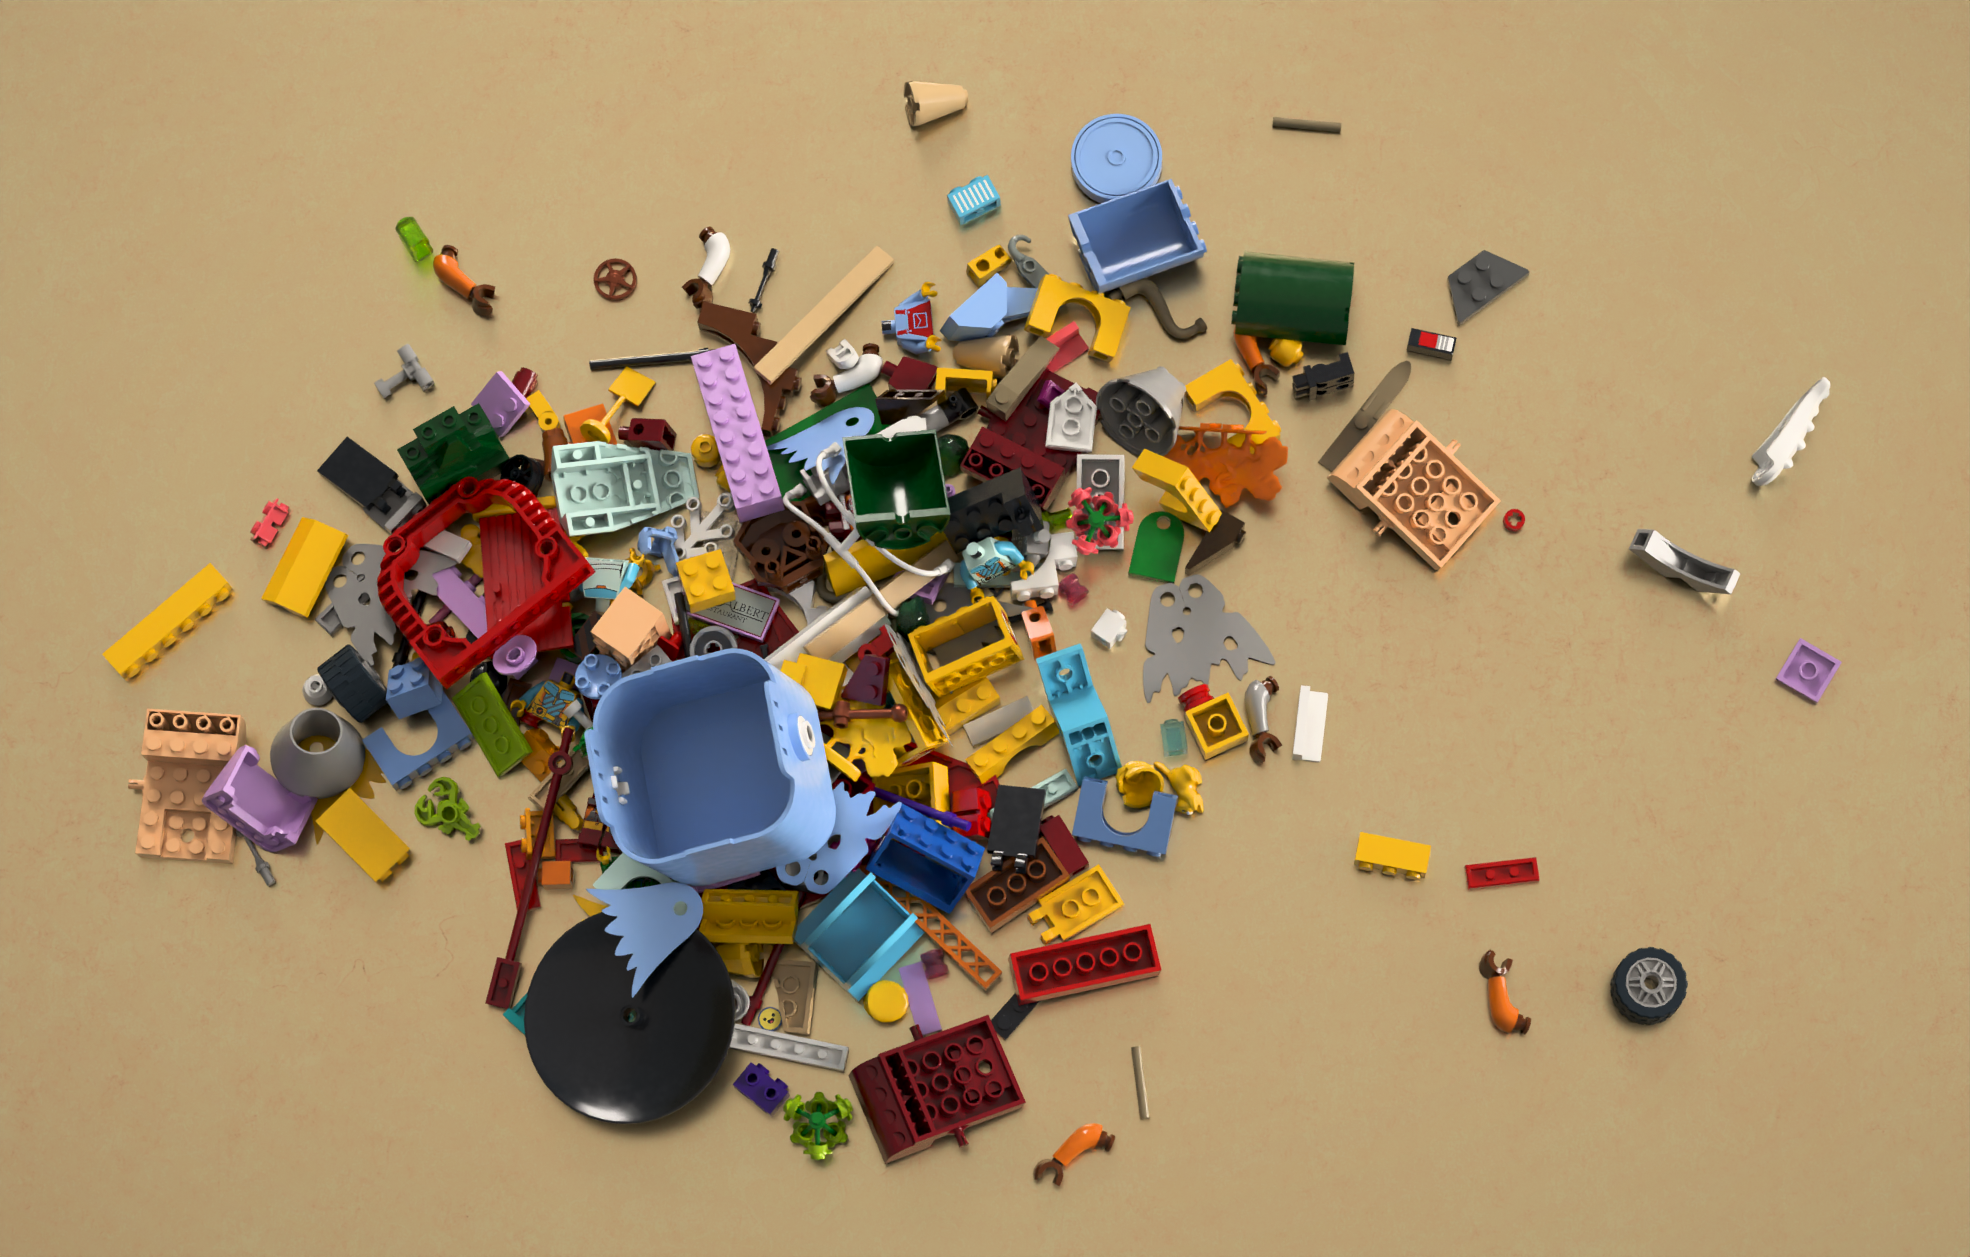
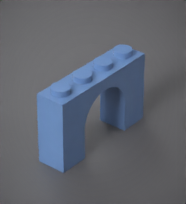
M442 691V703L427 709L436 722L438 729L437 739L427 752L415 756L400 752L382 727L362 739L395 790L408 787L414 778L419 775L424 776L432 770V766L438 762H446L452 757V753L458 749L463 750L471 745V741L475 739L444 691Z
M1086 776L1083 778L1072 835L1077 836V840L1083 842H1091V839L1098 840L1101 845L1107 847H1114V844L1124 846V850L1137 852L1138 849L1147 851L1146 854L1155 857L1166 854L1178 795L1154 791L1149 817L1145 825L1133 832H1121L1111 827L1104 817L1103 804L1108 781Z

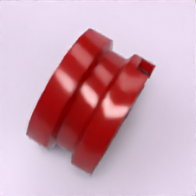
M1207 684L1191 688L1178 697L1179 703L1184 706V713L1214 699L1209 694L1210 689Z

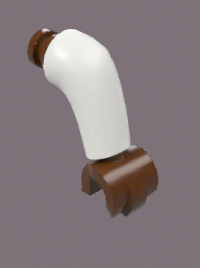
M711 226L704 228L699 234V238L705 244L704 249L707 252V257L698 274V278L691 279L682 286L689 296L697 291L692 298L693 306L696 309L702 308L703 301L712 303L713 294L708 286L714 284L730 255V245L727 237L722 232H715Z
M873 343L865 344L863 346V353L858 358L856 365L851 369L834 375V380H831L827 375H814L813 379L816 386L822 388L811 391V401L820 407L829 406L836 400V390L838 393L863 386L878 377L883 366V359L879 356V346Z

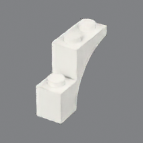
M1073 532L1050 534L1049 553L1045 562L1034 572V575L1028 576L1027 580L1021 579L1011 582V600L1026 601L1034 597L1045 599L1057 595L1059 584L1056 569L1069 570L1072 567H1076L1077 564L1076 545L1072 544L1074 539Z
M814 581L803 584V586L798 589L796 588L787 595L781 590L767 587L769 592L784 595L796 603L806 617L807 626L830 609L828 606L813 608L816 590Z

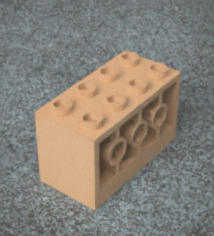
M627 587L623 588L590 631L599 654L615 659L621 668L622 674L657 645L660 636L668 640L672 636L664 614Z

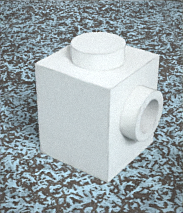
M1107 608L1092 628L1091 637L1111 649L1117 640L1120 642L1127 633V629H1125V616L1117 610L1111 611Z

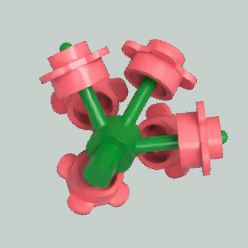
M1088 487L1085 490L1078 488L1071 494L1072 499L1068 502L1069 507L1075 506L1077 509L1073 511L1071 519L1066 521V527L1072 529L1075 535L1079 537L1078 540H1072V544L1077 546L1076 550L1084 555H1090V552L1098 554L1099 551L1095 548L1096 544L1099 547L1105 545L1114 548L1118 545L1117 539L1121 533L1119 527H1124L1125 531H1129V524H1132L1134 520L1133 512L1128 510L1126 503H1123L1122 508H1119L1115 504L1111 492L1107 491L1104 495H1095L1092 498L1090 495L1092 489ZM1091 501L1094 504L1095 511H1093L1089 506ZM1085 508L1090 515L1082 513L1080 509ZM1111 512H1112V513H1115V516H1107V515H1109ZM1106 521H1115L1117 526L1104 525ZM1090 528L1088 535L1086 536L1085 531H1087ZM1096 528H1099L1097 532L1098 539L1094 540L1092 538Z

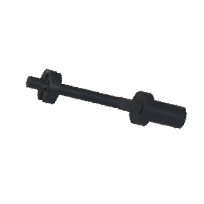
M771 248L767 261L763 262L762 268H764L759 289L755 299L751 298L748 302L752 306L750 310L752 313L755 312L756 308L761 309L762 307L759 299L767 278L776 269L775 263L780 252L777 249Z

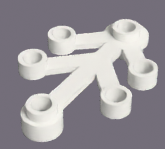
M729 492L719 495L716 507L701 524V502L696 497H691L687 500L686 506L690 510L691 535L686 541L684 537V528L687 524L685 518L682 515H675L671 519V525L675 528L678 537L674 545L676 553L680 550L683 551V555L678 557L679 561L708 553L710 547H715V550L719 549L714 542H708L704 547L693 548L698 541L722 538L730 540L735 535L734 529L728 524L722 525L720 529L709 530L723 512L730 513L736 509L732 495ZM725 498H729V502L727 504H722V501ZM693 502H697L695 508H691ZM682 519V523L676 526V521ZM726 529H730L728 535H724Z

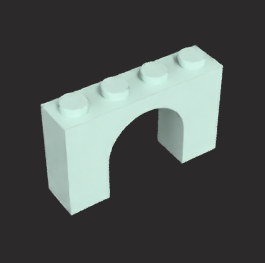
M622 853L595 881L593 886L596 889L617 890L625 889L632 881L639 878H652L661 884L677 881ZM679 901L674 905L673 910L675 914L681 916L687 912L685 902Z

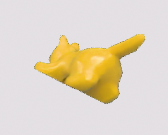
M1154 762V766L1169 779L1170 784L1178 795L1175 811L1191 815L1193 811L1203 813V801L1200 794L1196 791L1197 786L1202 782L1200 772L1185 764L1169 770L1163 763Z

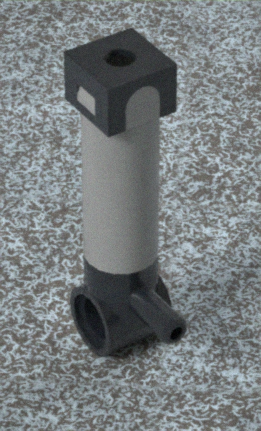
M961 388L952 393L947 400L922 413L919 417L926 418V430L936 429L937 432L959 419L963 420L970 417L979 407L968 390Z

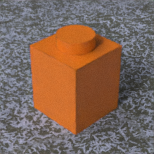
M542 861V868H538V882L542 883L544 889H573L574 866L572 862Z

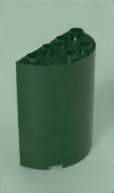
M1244 251L1243 256H1239L1235 283L1233 306H1238L1237 311L1232 312L1231 321L1232 325H1236L1235 334L1346 345L1354 263Z
M936 429L898 432L892 438H885L882 434L842 437L855 525L859 535L864 540L868 539L874 542V545L879 548L901 550L931 541V536L937 532L942 533L950 520V509Z

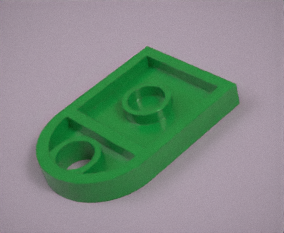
M1157 511L1147 515L1141 521L1129 567V576L1174 584L1184 542V528L1176 516L1169 512ZM1160 519H1167L1170 522V526L1167 529H1160L1157 526V522Z

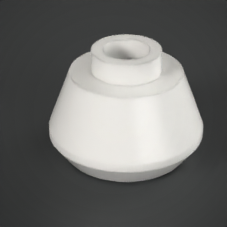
M319 674L309 677L303 685V696L312 705H324L333 697Z

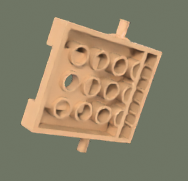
M1395 409L1388 410L1327 477L1360 510L1369 506L1378 515L1381 521L1372 529L1373 533L1377 532L1376 535L1380 537L1387 527L1393 529L1435 570L1442 568L1501 501L1453 455L1461 446L1460 443H1457V440L1453 439L1445 448L1417 420L1413 421ZM1449 513L1457 515L1458 523L1456 525L1448 522L1447 517Z
M147 709L141 755L147 760L146 775L143 780L129 779L130 784H128L129 789H139L143 792L135 854L139 857L233 864L237 830L203 805L202 798L240 747L246 745V724L241 715ZM188 830L193 831L194 838L190 842H183V833Z

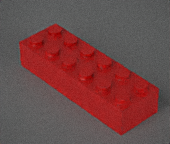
M1151 924L1010 953L1008 958L1018 1005L1158 976L1161 972Z

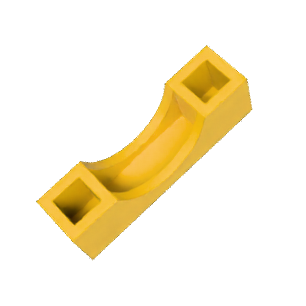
M1041 704L965 760L973 774L983 784L994 775L997 778L1002 775L1007 763L1018 752L1029 746H1042L1060 732L1056 721Z

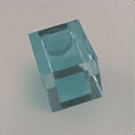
M1169 719L1164 721V724H1160L1164 757L1187 754L1188 747L1184 721L1178 722V719Z

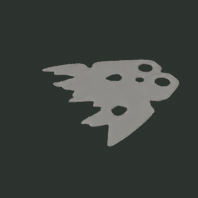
M355 544L344 554L342 558L343 566H337L332 569L325 582V588L342 625L346 628L356 627L351 634V642L364 660L370 663L369 665L373 666L372 654L377 652L374 644V633L384 638L389 645L393 644V635L396 633L395 623L383 608L378 596L377 578L381 571L380 564L386 553L382 545ZM420 550L418 561L410 568L419 573L413 581L405 579L404 574V592L407 598L412 597L411 591L413 589L437 595L438 583L432 574L456 565V561L443 555ZM356 552H363L365 555L364 561L359 565H354L351 562L352 555ZM339 574L345 575L347 578L346 584L340 588L333 585L334 578ZM363 574L365 576L364 580L358 581L357 575ZM362 593H368L371 601L368 606L362 605L358 601Z
M1196 574L1182 579L1179 587L1173 583L1160 585L1152 593L1145 646L1155 655L1147 658L1143 666V687L1147 703L1151 702L1153 692H1160L1162 680L1167 673H1169L1172 683L1173 694L1177 696L1182 688L1187 687L1191 678L1196 681L1201 680L1204 684L1208 685L1211 664L1220 665L1221 659L1228 661L1234 674L1240 681L1243 678V674L1248 672V658L1271 665L1275 664L1274 657L1269 648L1239 612H1222L1225 605L1222 593L1201 575ZM1193 583H1198L1203 588V593L1198 598L1191 597L1188 593V588ZM1170 592L1174 595L1175 602L1172 606L1166 607L1161 604L1160 597L1163 593ZM1185 606L1191 609L1189 615L1183 613ZM1177 627L1184 630L1183 640L1179 643H1176L1172 636V630ZM1227 636L1234 638L1238 645L1237 649H1226L1223 642Z
M885 624L901 665L953 747L942 726L943 724L945 727V724L935 707L936 702L922 678L923 674L912 646L898 632L897 637L893 629ZM899 655L901 656V658H902V660H903L905 666L903 665L902 661L900 660Z

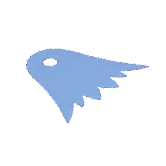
M864 407L842 410L802 432L767 446V450L787 448L781 454L796 451L789 460V463L808 458L804 469L809 470L816 466V459L820 452L834 442H837L842 451L834 458L829 457L822 460V470L824 472L829 468V478L833 485L846 462L842 437L866 435L874 423V414L871 410ZM856 417L859 419L858 423L853 426L846 425L847 420Z
M670 882L648 887L617 890L586 889L594 897L611 905L603 909V913L617 916L605 928V932L624 936L615 950L616 956L633 954L627 965V971L637 967L632 985V998L656 967L697 929L703 915V903L699 894L692 887L683 883ZM679 901H683L687 905V912L681 916L676 915L673 910L674 905Z

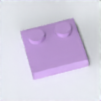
M502 371L494 374L471 403L472 406L480 404L499 437L505 436L530 406L527 399Z
M1800 638L1776 680L1813 702L1818 703L1842 662Z

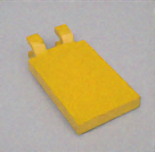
M1098 864L1039 899L1038 904L1040 908L1030 912L1027 919L1031 926H1034L1042 919L1046 921L1050 929L1041 933L1040 937L1043 945L1046 946L1057 937H1060L1063 942L1120 909L1124 906V903Z

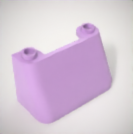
M244 745L235 752L202 798L203 805L266 851L277 852L295 845L318 799L305 795L301 797L288 791L277 779L257 765L260 760L257 751L253 747Z

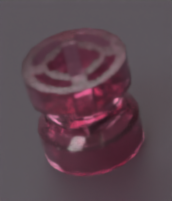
M1075 573L1066 576L1059 582L1058 590L1067 596L1066 600L1071 606L1080 602L1089 593L1085 585H1080L1079 578Z
M941 948L930 950L920 955L921 961L926 967L925 975L927 979L938 978L949 973L948 966L943 961L945 956Z

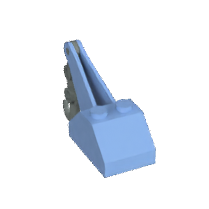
M1025 235L1012 237L1008 243V251L1014 259L1019 273L1033 288L1007 287V282L996 273L948 317L940 332L949 341H966L994 337L1004 323L1029 315L1040 280L1045 274L1049 275L1035 259L1020 253L1016 249L1018 241L1023 240L1030 243V238Z

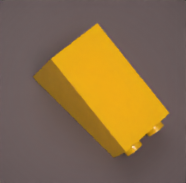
M351 788L343 793L315 821L374 882L378 879L383 882L392 873L390 868L395 863L400 865L410 856L407 853L410 848Z

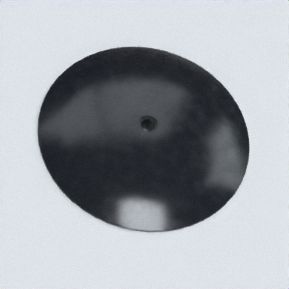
M601 912L588 917L566 931L551 946L539 963L532 977L525 1003L524 1028L527 1048L536 1071L545 1085L558 1099L576 1112L592 1119L614 1124L644 1123L667 1116L691 1102L708 1086L722 1066L732 1041L735 1026L736 1009L732 981L726 965L714 945L696 929L656 967L632 998V985L637 967L627 971V965L633 954L615 955V950L624 936L605 932V928L617 916H610ZM632 1011H636V1019L632 1022H629V1013Z

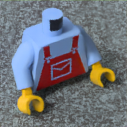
M925 282L919 291L906 298L898 307L894 308L895 320L881 321L883 335L896 334L897 344L916 355L931 350L935 352L941 350V347L935 345L936 342L942 341V339L933 333L930 299H927L928 296L936 297L938 294L937 291H930L931 287L935 286L931 282Z

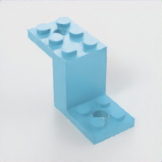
M1081 643L1036 658L1050 710L1066 745L1078 786L1082 785L1085 776L1101 779L1116 774L1117 769L1121 768L1122 765L1108 716L1093 686ZM1070 669L1066 675H1059L1061 670ZM1093 755H1100L1097 760L1089 761Z

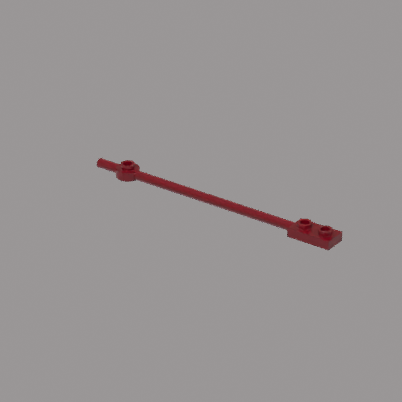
M565 728L559 751L554 752L548 760L549 769L553 772L506 957L505 959L497 957L485 1004L505 1009L511 1008L522 963L515 961L561 779L563 775L568 774L573 768V759L568 754L574 730L570 728ZM560 760H565L563 768L558 767Z

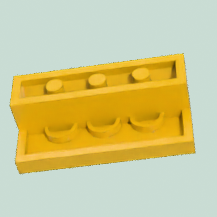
M302 517L261 599L269 604L281 606L294 615L308 618L349 535L317 520Z
M704 889L701 898L703 915L699 931L710 942L793 944L798 923L799 893L798 891Z

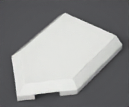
M1077 383L1050 402L1046 448L1085 453L1092 452L1097 406L1087 397Z

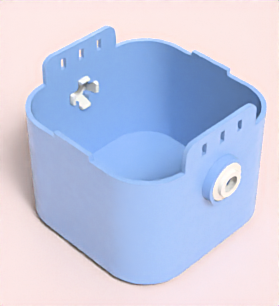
M731 648L651 667V670L629 675L618 680L600 698L594 713L593 730L588 729L585 731V743L594 795L601 822L610 827L615 843L628 857L677 882L689 886H705L804 860L815 854L828 840L835 823L836 807L815 702L802 685L757 654L744 649Z

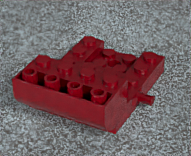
M1047 367L1006 422L981 405L977 414L989 419V425L987 428L981 427L960 465L962 472L982 482L1021 468L1039 500L1040 509L1043 513L1049 508L1052 501H1055L1073 466L1077 463V454H1081V452L1055 450L1045 447L1050 410L1037 401L1046 380H1051L1066 392L1069 387L1075 384L1047 370ZM1081 387L1082 391L1096 405L1098 392L1089 387L1087 389ZM1100 409L1096 411L1095 427L1102 416Z
M989 1015L927 1037H923L919 1024L912 1026L909 1030L915 1041L882 1052L877 1057L858 1065L849 1074L850 1081L885 1164L927 1149L935 1139L946 1135H954L959 1148L965 1147L969 1144L963 1132L966 1128L1020 1109L1026 1103ZM986 1062L990 1066V1072L982 1073L978 1068V1064Z

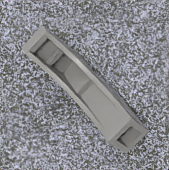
M1638 529L1629 547L1630 551L1664 577L1681 578L1698 592L1732 594L1740 576V573L1735 569L1712 563L1687 552L1652 529Z

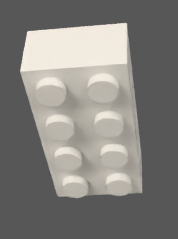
M1077 454V489L1083 488L1085 490L1090 487L1092 489L1090 493L1092 498L1095 495H1104L1107 491L1111 492L1115 504L1122 508L1124 503L1125 456ZM1091 501L1089 506L1093 511H1095L1094 504ZM1085 508L1080 509L1082 513L1090 515ZM1111 512L1107 516H1115V513ZM1106 521L1104 525L1117 526L1115 521ZM1119 527L1121 533L1118 535V545L1111 548L1105 545L1099 547L1096 544L1095 548L1098 550H1124V527ZM1090 528L1087 531H1085L1086 536L1088 535ZM1096 528L1092 538L1094 540L1098 539L1097 532L1099 528Z

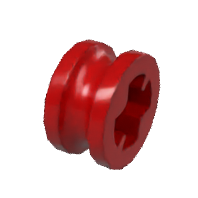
M1518 509L1507 511L1503 517V525L1510 531H1518L1525 523V515ZM1512 515H1517L1516 519H1520L1516 526L1511 525L1512 521L1508 522Z
M524 709L525 714L519 719L538 729V722L543 719Z

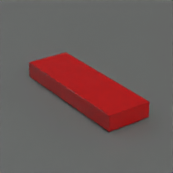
M521 840L505 843L517 911L531 859L526 860V852H521ZM537 880L534 883L527 911L542 908Z
M1536 857L1471 864L1464 867L1468 890L1540 881Z

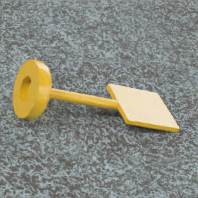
M626 366L608 390L619 396V399L601 422L592 419L583 422L580 427L583 437L588 442L601 441L608 444L611 435L605 425L624 400L638 407L656 382Z

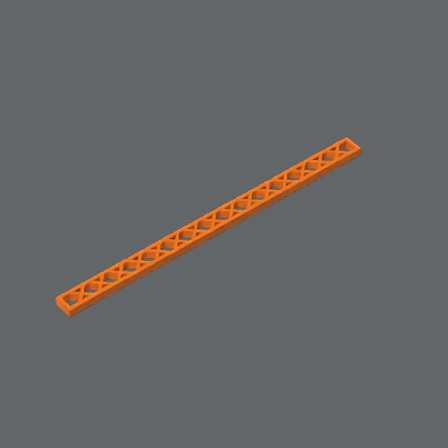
M860 865L859 869L868 876L870 872L866 870L867 865ZM875 878L910 914L912 912L910 911L909 903H921L923 905V913H914L918 917L915 923L985 991L1002 975V971L930 903L911 894L913 897H909V892L907 891L906 897H895L892 894V887L896 885L889 881H878ZM927 919H938L940 921V930H930L927 927ZM944 935H955L958 946H947L944 943ZM961 951H972L975 954V962H964L961 959ZM978 968H990L994 974L985 982L979 976Z

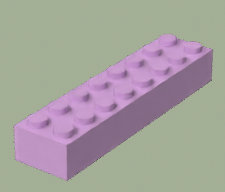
M732 344L691 356L739 522L785 510L736 345Z

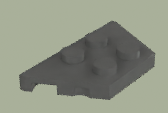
M1483 250L1450 274L1447 280L1452 294L1451 298L1456 312L1457 324L1459 326L1527 277L1529 275L1528 269Z

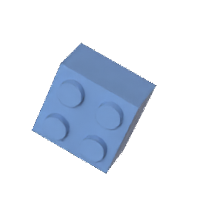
M421 657L389 670L386 701L398 719L408 717L442 703L443 685L437 680Z

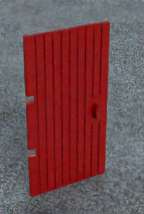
M557 507L546 509L564 531L559 521ZM518 513L479 518L487 631L495 626L497 621L509 615L516 606L523 604L545 586L541 580L544 563L535 553V544L539 539ZM567 594L517 635L531 637L536 643L537 652L574 647L571 607H562V603L570 602V594ZM494 653L489 656L490 659H493Z

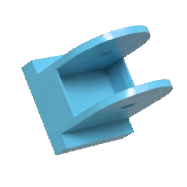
M859 868L855 872L851 871L797 926L794 939L857 1002L925 933L915 923L918 917L914 913L910 914L875 880V875L870 873L867 876Z

